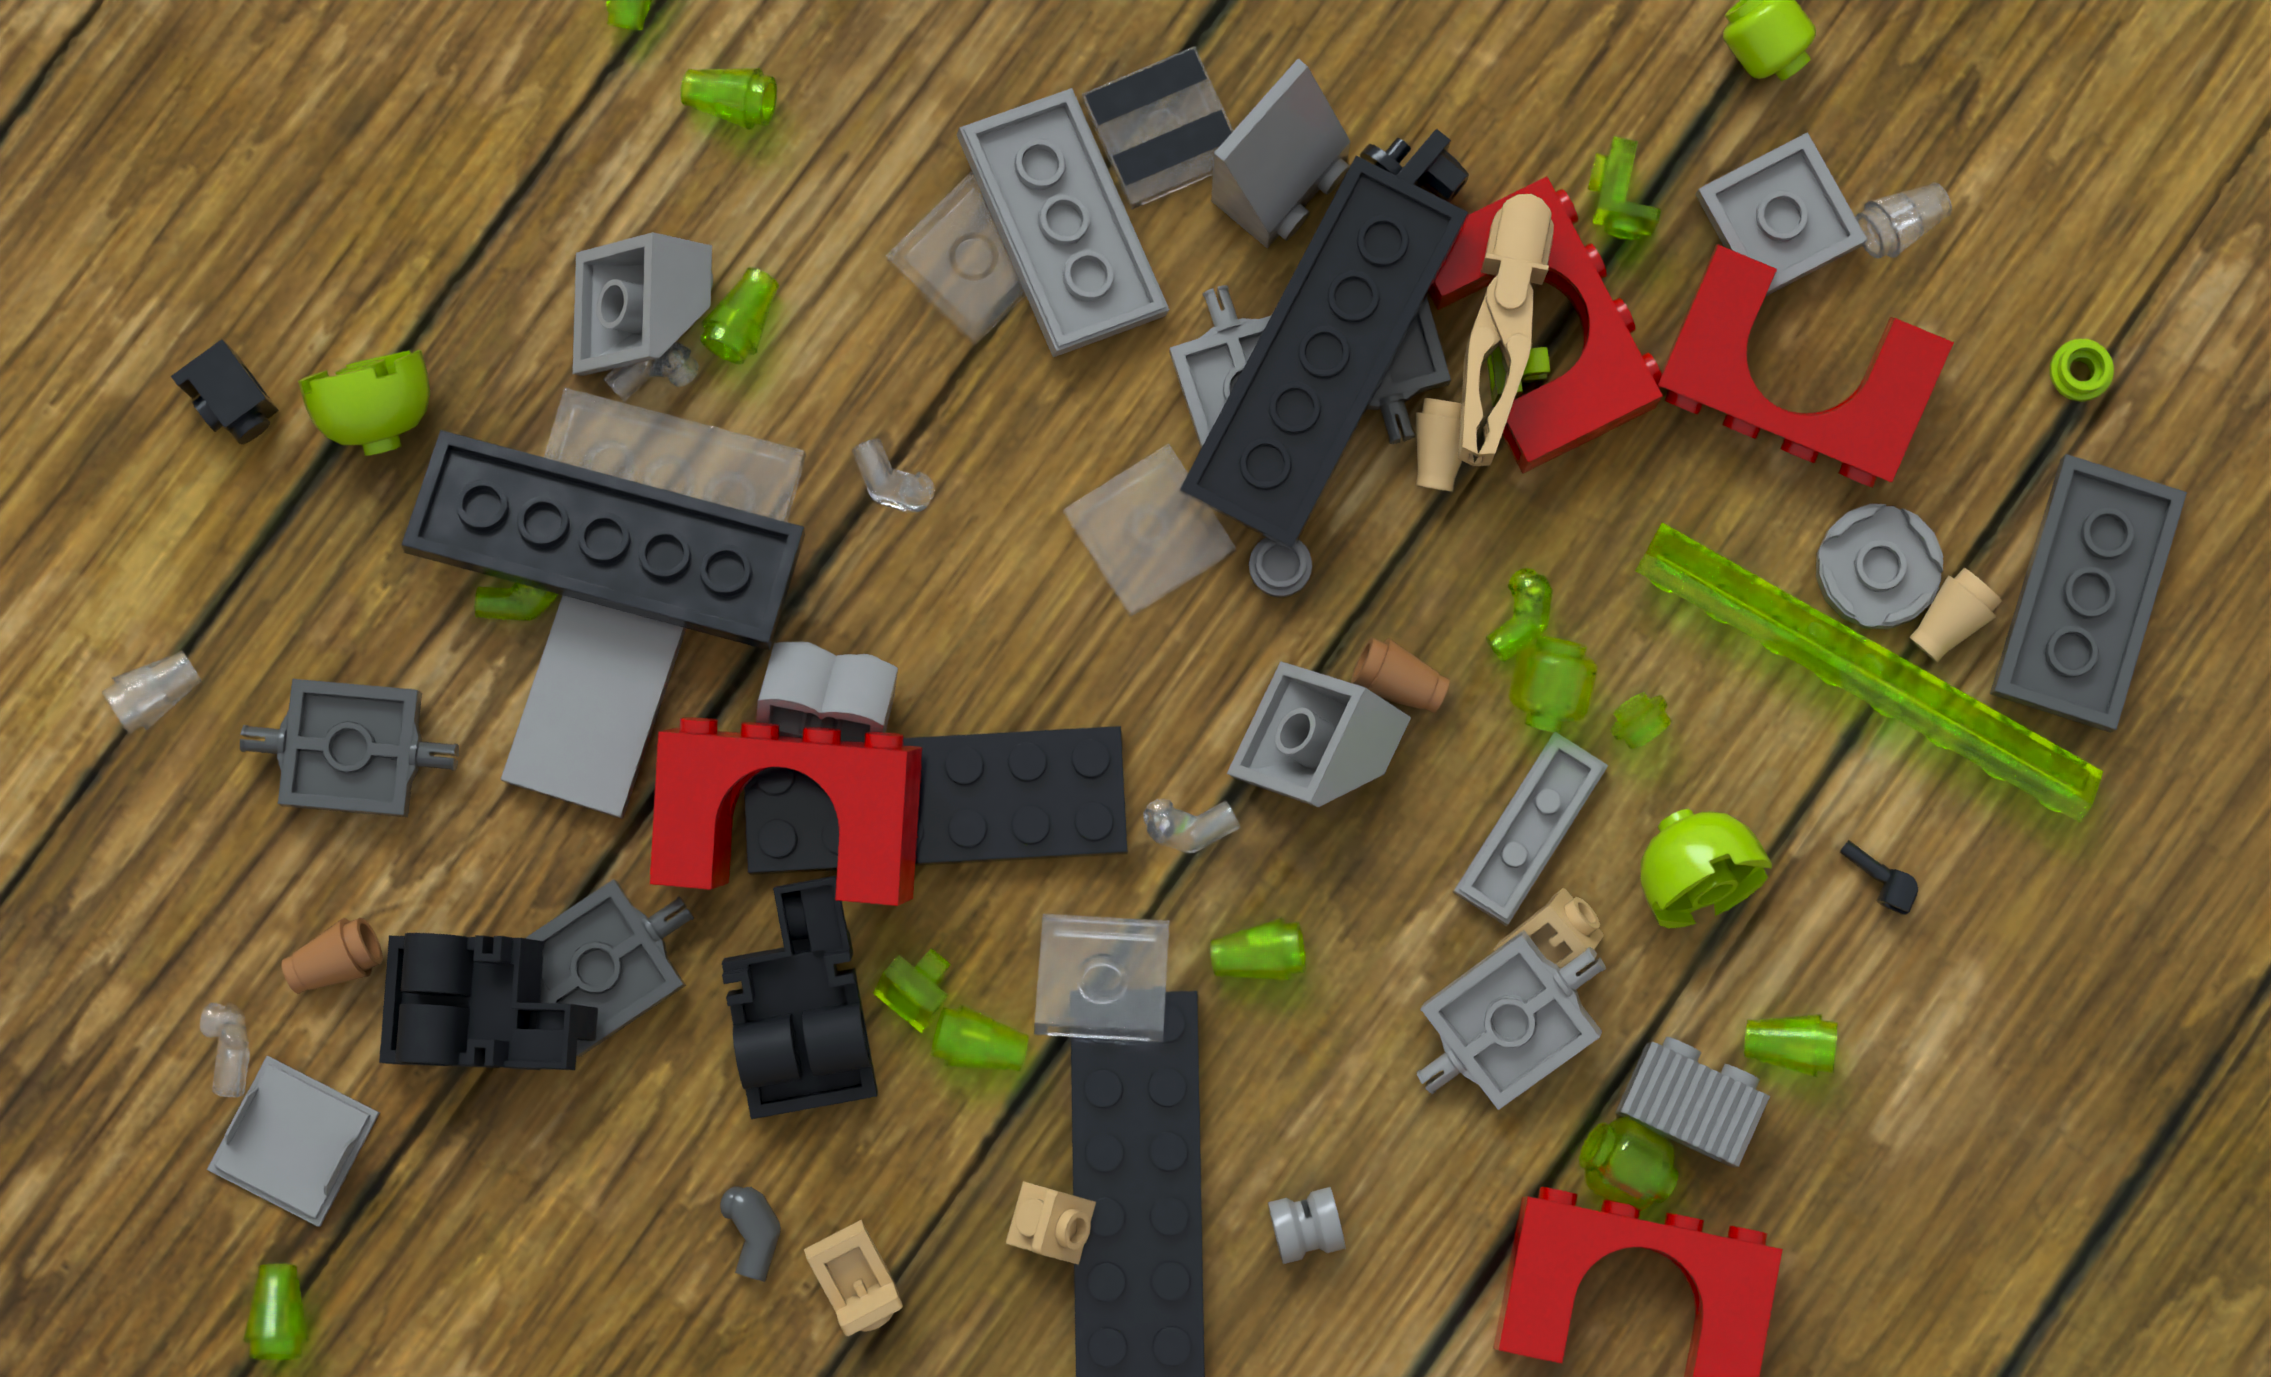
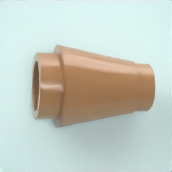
M1371 637L1358 658L1351 683L1369 689L1385 701L1421 710L1425 709L1435 713L1445 698L1450 679L1440 675L1439 672L1390 638L1382 642Z
M342 918L294 952L292 956L283 959L282 970L290 988L295 993L300 994L306 990H314L368 977L371 975L372 968L382 963L383 955L378 938L365 919L358 918L349 921L346 918Z

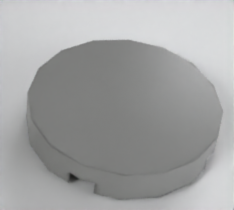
M1868 504L1847 512L1826 532L1817 551L1816 579L1824 600L1841 618L1862 628L1891 629L1912 621L1933 602L1941 582L1943 553L1935 533L1918 515L1902 508L1900 510L1894 506H1886L1887 504Z

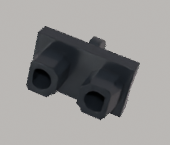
M1438 129L1430 135L1404 167L1399 163L1411 151V148L1400 138H1397L1386 151L1369 144L1360 153V158L1418 187L1423 185L1432 194L1447 202L1453 200L1464 187L1469 177V174L1461 164L1448 153L1451 140Z

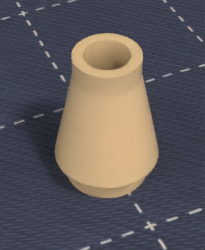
M1424 398L1422 413L1416 412L1418 465L1416 486L1453 492L1454 481L1462 463V460L1458 459L1461 403Z
M1963 568L1955 578L1948 575L1920 625L1909 639L1938 663L1948 651L1996 618L1993 611L2002 600L1977 576Z

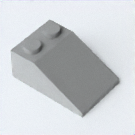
M1297 59L1214 152L1211 202L1267 249L1279 235L1284 240H1289L1310 214L1305 208L1307 203L1319 190L1326 195L1331 193L1350 168V165L1345 160L1348 158L1351 141L1310 69L1300 59Z

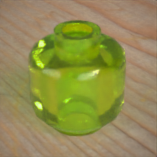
M1539 635L1536 644L1526 645L1519 650L1508 698L1514 707L1527 713L1526 725L1542 730L1561 732L1564 721L1577 722L1587 716L1598 674L1596 662L1586 656L1587 646L1562 638Z
M1629 1117L1614 1119L1609 1124L1606 1122L1599 1123L1589 1133L1580 1151L1579 1166L1584 1169L1585 1185L1600 1197L1610 1201L1630 1204L1638 1212L1645 1210L1655 1201L1658 1203L1664 1202L1671 1195L1678 1180V1170L1673 1167L1675 1152L1671 1142L1659 1133Z

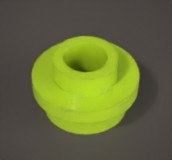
M2074 339L2062 345L2055 352L2050 362L2049 372L2052 384L2061 395L2073 401L2084 402L2099 397L2107 390L2113 379L2114 365L2108 351L2099 343L2089 339ZM2082 362L2086 364L2090 370L2089 380H2076L2070 371L2071 363Z

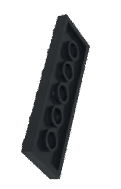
M1355 156L1184 480L1180 492L1293 550L1468 218V212Z
M440 430L402 542V548L405 553L770 651L804 541L805 529L803 526Z
M1121 726L903 739V746L922 747L915 866L1128 854ZM769 767L755 775L744 787L748 873L750 875L837 870L839 824L833 803L824 789L812 778L789 768Z
M1197 991L1070 993L1073 1196L1096 1202L1090 1222L1089 1237L1084 1244L1079 1265L1074 1264L1076 1377H1205Z

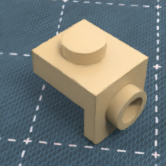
M862 1220L804 1249L807 1261L833 1306L845 1336L853 1335L858 1331L867 1332L875 1330L888 1322L893 1313L903 1307L895 1281Z

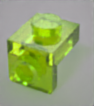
M1613 136L1606 155L1595 153L1587 190L1596 191L1598 195L1591 223L1605 226L1604 231L1611 236L1627 240H1638L1642 234L1653 235L1659 223L1661 209L1625 201L1638 141Z

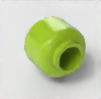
M1740 0L1726 12L1725 17L1729 23L1723 32V40L1751 77L1763 79L1775 73L1780 81H1784L1797 73L1811 60L1805 50L1812 44L1816 36V28L1796 0Z

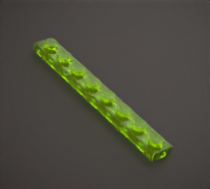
M1663 522L1660 524L1635 569L1636 572L1650 579L1657 588L1665 592L1675 593L1700 607L1715 621L1730 624L1760 641L1770 652L1790 658L1813 671L1823 682L1843 688L1869 703L1878 713L1886 717L1896 718L1926 735L1936 746L1943 749H1951L1981 766L1991 777L2007 781L2034 796L2046 808L2055 812H2062L2072 819L2081 822L2092 807L2104 771Z

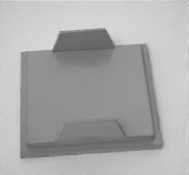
M266 1056L207 1170L321 1227L380 1112L270 1056Z

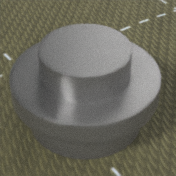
M1266 537L1255 546L1249 561V572L1254 584L1262 592L1273 597H1287L1299 592L1308 582L1312 570L1310 553L1300 540L1297 541L1294 549L1291 550Z

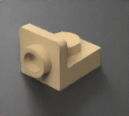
M1562 888L1552 896L1543 908L1499 941L1494 951L1525 930L1545 958L1558 965L1561 969L1585 952L1588 947L1595 949L1603 938V933L1599 929V919L1593 909L1583 899L1579 897L1573 898L1566 889Z
M1023 1181L1006 1244L1079 1265L1084 1244L1090 1234V1222L1096 1202Z

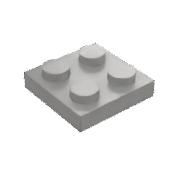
M1808 132L1699 188L1695 194L1724 247L1777 269L1766 296L1864 246L1868 240Z

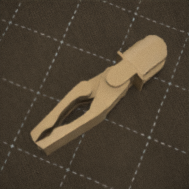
M1518 194L1506 200L1503 207L1496 213L1491 224L1484 262L1481 268V273L1496 275V277L1493 278L1487 287V292L1467 343L1464 358L1458 459L1472 466L1491 465L1532 346L1534 291L1530 283L1542 285L1549 268L1548 261L1554 232L1550 208L1541 198L1532 194ZM1499 346L1502 353V363L1506 371L1504 389L1500 400L1487 418V423L1483 428L1484 445L1478 454L1477 431L1484 417L1479 394L1480 368ZM1473 455H1475V456L1478 457L1477 460L1475 461V463H1474Z

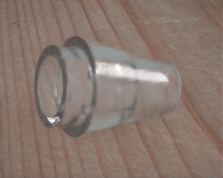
M1936 182L1868 201L1864 206V211L1855 216L1868 239L1863 247L1874 258H1882L1885 255L1895 258L1940 223L1942 219L1950 216L1952 204L1945 189Z
M181 650L173 656L165 657L112 677L115 684L101 692L124 729L130 734L140 727L147 731L191 692L192 688L202 683V681Z

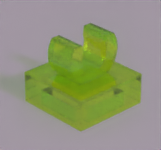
M932 948L924 955L915 968L898 955L883 972L873 994L920 1033H923L937 1017L948 997L938 987V984L945 977L944 973L951 964Z

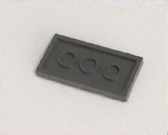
M2065 454L2060 459L1990 691L1991 695L2110 733L2117 730L2187 492Z

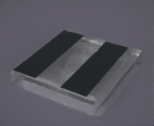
M1195 46L1082 94V101L1131 210L1212 176L1214 152L1233 132Z

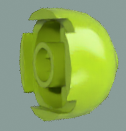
M417 350L413 353L404 351L347 364L346 368L336 371L334 376L329 377L326 370L298 381L304 405L315 427L324 437L340 445H362L365 456L401 447L399 435L419 424L427 412L430 398L429 378L422 350Z
M1691 809L1677 811L1663 819L1658 825L1660 832L1650 841L1641 859V886L1647 903L1658 924L1668 929L1696 924L1691 912L1714 904L1715 916L1729 910L1760 888L1768 879L1764 868H1772V863L1763 846L1748 826L1725 813L1709 811L1694 814Z

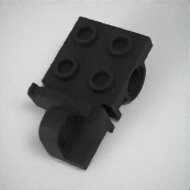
M837 876L774 887L773 891L784 947L728 957L722 961L723 983L729 984L741 981L743 988L729 991L726 999L728 1006H730L733 1021V1043L737 1068L742 1087L746 1090L751 1119L877 1097L878 1095L855 968L838 971L836 965L851 961L853 956L851 937L845 920L842 901L835 900Z
M405 933V936L389 935L379 1063L486 1068L503 1067L521 1070H575L577 1040L596 1041L598 1008L576 1004L540 1003L544 941L506 936L489 937L475 935V937L434 933Z

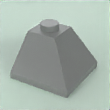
M652 232L577 252L573 374L584 376L660 358L711 307V289L713 286V273L711 271L712 245Z
M1280 661L1227 774L1243 782L1315 807H1320L1384 775L1411 717L1365 687Z

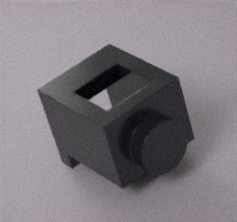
M222 339L171 376L178 387L192 399L199 394L201 395L192 401V404L210 428L216 432L224 426L239 444L248 443L261 435L270 425L268 418L279 411L238 354Z

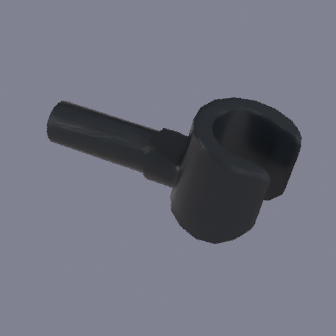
M1848 840L1840 850V853L1873 877V879L1884 883L1876 901L1892 911L1907 915L1918 893V885L1914 877L1903 871L1889 869L1884 864H1880Z

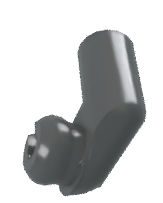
M731 1187L723 1194L720 1209L724 1218L732 1219L745 1240L735 1273L765 1282L781 1233L780 1222L764 1194L753 1187Z

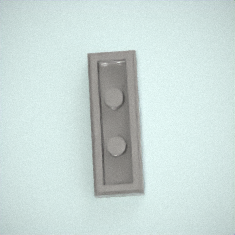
M1554 732L1453 893L1507 926L1608 765L1557 732Z

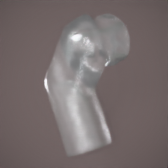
M675 342L660 358L615 368L603 380L625 402L651 377L667 376L670 382L677 387L688 385L698 375L699 364L690 356L691 350L687 346Z
M880 438L868 440L852 449L870 497L874 502L904 513L920 512L929 505L935 493L932 479L920 471L913 475L893 469Z
M1157 799L1152 801L1143 813V820L1147 825V833L1156 843L1184 853L1198 852L1241 828L1226 800L1195 816L1174 808L1170 800Z
M228 1002L226 1006L210 1003L202 1011L200 1031L206 1037H219L212 1092L223 1097L243 1096L245 1094L250 1057L245 1015L237 1005Z

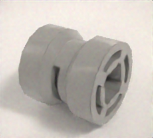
M1331 1187L1312 1191L1306 1200L1293 1202L1288 1198L1268 1202L1271 1221L1283 1264L1302 1260L1306 1252L1320 1249L1325 1253L1346 1249Z

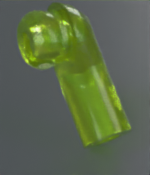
M1523 568L1511 576L1508 588L1514 597L1513 617L1486 636L1487 643L1503 662L1544 633L1548 627L1553 590L1548 579L1544 575L1538 574L1534 569Z
M515 583L510 589L478 586L475 595V617L530 621L537 618L559 594Z

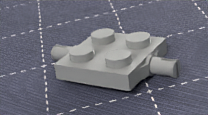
M1227 285L1217 287V294L1223 311L1220 309L1214 288L1202 294L1206 300L1214 327L1200 338L1170 347L1169 350L1201 448L1271 317L1238 319Z
M1523 930L1424 1002L1420 1009L1440 1034L1445 1051L1443 1055L1425 1068L1417 1071V1076L1422 1084L1429 1080L1425 1086L1426 1090L1434 1094L1436 1090L1462 1073L1465 1077L1478 1084L1499 1110L1600 1038L1602 1030L1582 1006L1578 991L1576 990L1598 973L1606 970V966L1600 957L1595 960L1597 956L1596 951L1588 947L1585 952L1560 969L1558 965L1545 958L1525 930Z

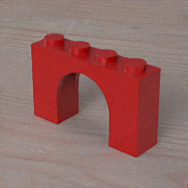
M1548 176L1469 214L1428 292L1437 310H1440L1489 286L1496 275L1481 273V268L1484 262L1491 224L1496 213L1503 207L1506 200L1518 194H1532L1541 198L1550 208L1554 232L1548 261L1549 268L1544 282L1562 292L1574 306L1582 325L1583 346L1579 360L1569 371L1559 378L1515 399L1502 435L1522 474L1655 409L1663 397L1659 389L1661 386L1658 385L1662 375L1658 364L1650 353L1647 352L1641 355L1631 336V333L1636 331V327L1629 309L1621 298L1612 300L1602 281L1603 278L1607 277V271L1599 252L1592 243L1583 245L1573 226L1578 223V215L1570 197L1563 189L1555 192Z
M1716 245L1662 369L1658 385L1669 389L1664 401L1699 415L1703 404L1726 413L1722 423L1723 426L1754 439H1757L1761 428L1784 437L1780 447L1781 450L1814 464L1819 453L1839 460L1843 463L1838 474L1873 488L1877 477L1892 483L1954 342L1897 318L1890 317L1861 383L1848 398L1830 409L1814 413H1798L1780 408L1766 399L1758 390L1750 375L1747 363L1749 334L1777 269L1721 245Z
M693 717L680 718L679 728L658 731L650 884L710 890L728 884L733 815L737 800L747 783L759 772L769 767H784L799 771L817 782L827 793L835 808L839 824L835 900L899 906L913 899L922 747L903 746V734L866 732L865 742L841 741L842 730L804 727L803 737L779 736L780 725L759 722L741 723V733L718 731V720Z
M1540 1187L1538 1198L1522 1197L1493 1349L1562 1364L1574 1300L1582 1278L1598 1260L1607 1254L1624 1248L1640 1247L1659 1253L1671 1261L1684 1275L1691 1289L1695 1306V1318L1684 1377L1760 1376L1783 1251L1780 1248L1766 1246L1768 1233L1729 1226L1727 1237L1702 1232L1704 1220L1672 1213H1666L1664 1224L1639 1219L1641 1207L1610 1200H1603L1601 1211L1577 1207L1578 1194L1547 1187Z

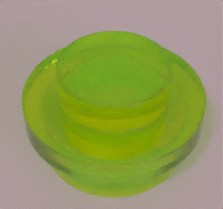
M1644 692L1635 695L1619 706L1613 713L1618 721L1611 727V734L1616 740L1623 739L1630 749L1646 744L1671 724L1672 720L1665 711L1668 703L1662 695L1650 699Z

